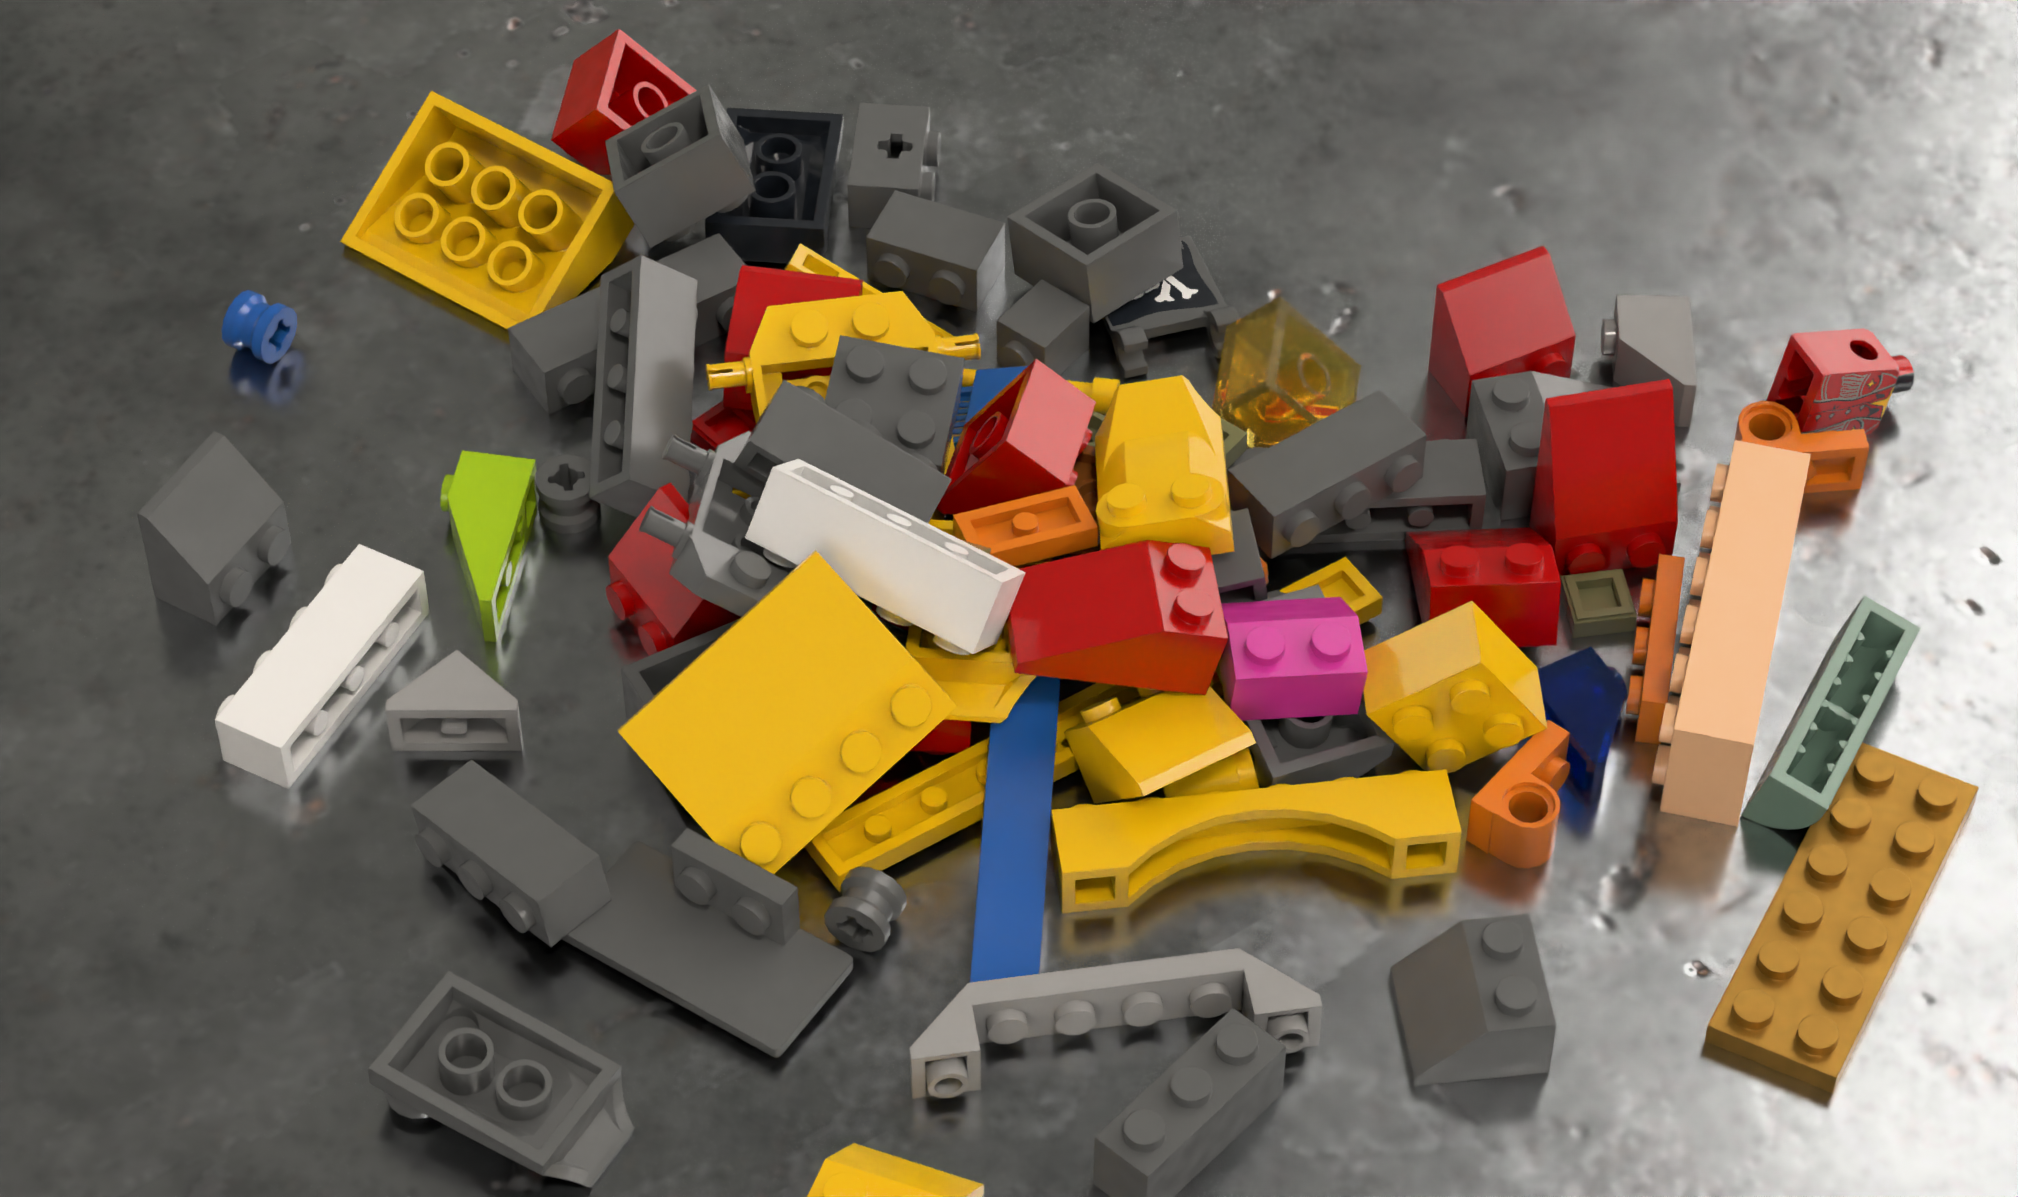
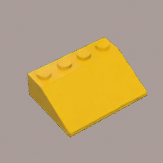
M431 91L340 242L346 247L508 331L509 327L576 298L614 260L635 223L615 194L612 181Z
M815 550L617 731L716 844L775 874L958 706Z

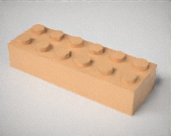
M1735 440L1730 465L1717 463L1710 501L1720 502L1721 507L1710 505L1709 510L1707 509L1700 547L1712 549L1711 553L1700 552L1699 557L1697 556L1690 595L1702 598L1701 600L1690 598L1689 605L1687 604L1680 643L1689 644L1691 648L1680 646L1679 652L1676 654L1669 692L1681 694V697L1669 695L1668 703L1665 705L1659 742L1668 743L1671 746L1659 744L1651 782L1664 785L1660 806L1661 812L1738 827L1811 454Z

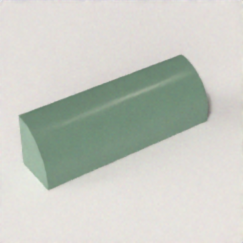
M1863 596L1833 639L1741 816L1764 826L1787 830L1811 826L1823 817L1921 629L1920 627L1867 596Z

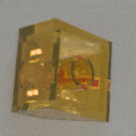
M1280 296L1226 326L1212 410L1220 418L1247 432V445L1250 448H1269L1356 402L1362 366Z

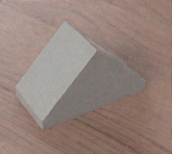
M455 650L386 700L385 711L392 751H522L523 737L518 700L458 650Z

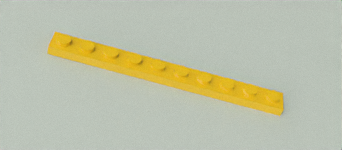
M1346 557L1279 590L1283 593H1290L1319 584L1325 598L1341 597L1358 615L1359 624L1382 613L1383 597ZM1215 671L1210 687L1220 697L1224 695L1223 688ZM1095 683L1059 702L1053 782L1079 770L1064 731L1084 722L1080 711L1113 696H1117L1120 705L1140 696L1137 687ZM989 738L843 811L804 848L835 888L841 892V884L850 869L870 867L882 871L983 818Z

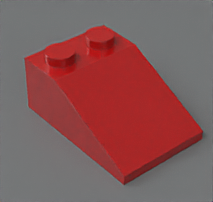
M1670 379L1546 398L1529 526L1552 545L1559 575L1614 569L1623 570L1635 567L1647 568L1658 564L1659 554L1672 556L1678 524L1674 397Z
M1531 527L1406 532L1405 544L1422 623L1473 601L1517 647L1557 646L1561 579L1552 545Z
M1144 540L1019 568L1026 573L1006 620L1014 673L1206 695L1228 641L1210 547L1193 546L1187 543Z

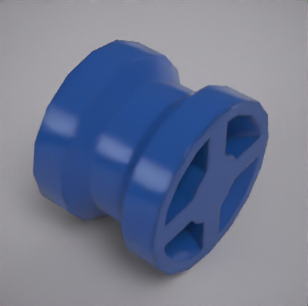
M246 290L233 300L225 314L222 325V339L226 345L241 351L249 348L252 350L255 358L272 364L282 358L291 346L297 328V314L294 309L280 303L269 305L263 295Z

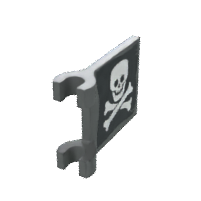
M1191 236L1180 237L1183 268L1101 318L1111 337L1118 366L1124 378L1148 373V364L1142 353L1143 349H1148L1147 338L1198 327H1206L1211 348L1217 358L1241 353V345L1234 332L1236 329H1241V320L1238 312L1233 306L1228 307Z

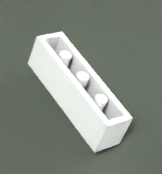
M800 459L772 467L745 536L746 539L764 548L763 555L767 559L788 568H796L816 550L856 595L877 605L876 612L881 617L898 625L912 626L915 624L934 634L933 641L938 646L959 655L974 654L998 642L1026 573Z
M358 544L343 564L334 566L328 574L321 591L307 607H302L296 612L291 620L289 630L272 650L265 651L259 657L252 675L235 695L228 696L222 702L216 715L215 726L223 761L289 789L430 613L424 571L361 544Z

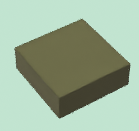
M1622 569L1560 576V598L1573 638L1635 631L1637 614Z

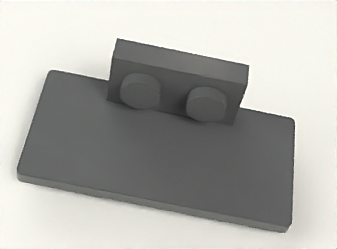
M686 828L671 845L672 858L643 842H634L605 874L612 900L564 936L562 940L773 1057H780L853 970V957L800 928L798 887L689 828Z

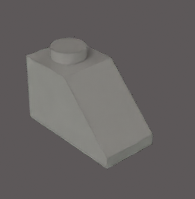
M1616 294L1613 319H1603L1601 327V354L1612 356L1613 380L1620 386L1670 379L1673 386L1674 423L1677 427H1690L1697 388L1690 296Z

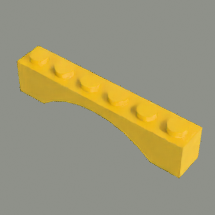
M1446 769L1432 771L1409 770L1399 774L1364 778L1342 777L1333 781L1296 785L1275 784L1267 788L1228 792L1214 790L1199 795L1169 798L1146 797L1131 802L1101 805L1079 804L1071 808L1051 810V854L1062 914L1128 907L1149 888L1182 869L1215 857L1247 851L1294 850L1324 854L1362 865L1390 879L1457 872L1462 833Z

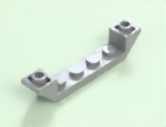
M1240 948L971 982L966 984L909 1048L912 1099L930 1096L950 1098L963 1092L981 1090V1054L979 1044L991 1042L1010 1044L1023 1038L1060 1033L1079 1035L1091 1029L1122 1025L1147 1026L1160 1020L1191 1016L1211 1018L1229 1012L1232 1008L1242 1010V1014L1284 1044L1286 1046V1053H1293L1304 1047L1319 1046L1322 1002L1320 994Z

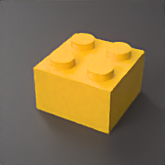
M1473 601L1364 650L1368 670L1363 690L1366 715L1425 771L1446 769L1447 773L1455 772L1471 762L1503 748L1513 746L1527 737L1548 729L1537 666Z

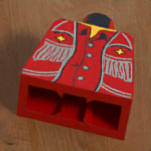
M1865 328L1794 333L1790 336L1766 401L1775 402L1788 408L1794 414L1801 434L1864 429L1865 434L1868 435L1878 428L1890 396L1911 389L1914 382V371L1910 361L1905 356L1898 355L1892 357L1873 332Z

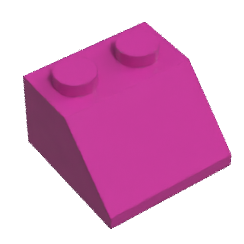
M1341 597L1221 603L1228 634V641L1219 661L1224 701L1242 721L1358 714L1368 670L1358 615Z

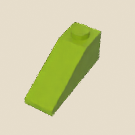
M462 450L454 475L446 474L444 477L440 505L441 510L449 512L453 541L484 641L497 642L538 510L539 495L535 485L536 460Z

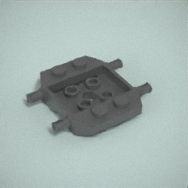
M747 431L718 445L715 451L711 449L706 451L673 434L663 452L662 459H666L696 474L693 483L695 488L688 508L690 517L684 523L650 506L642 520L639 531L645 532L674 547L671 555L673 561L669 571L671 576L695 595L742 617L795 569L770 561L763 555V547L745 538L766 483L734 465L751 432ZM733 487L751 495V497L744 499L732 493ZM858 596L871 610L873 603ZM877 617L898 641L906 647L908 630H904Z

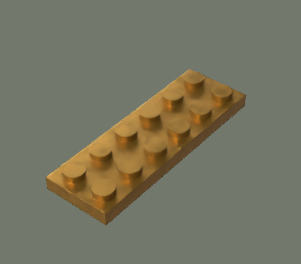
M1862 742L1828 810L1819 821L1809 827L1708 1023L1705 1042L1833 1093L1975 804L1979 787Z

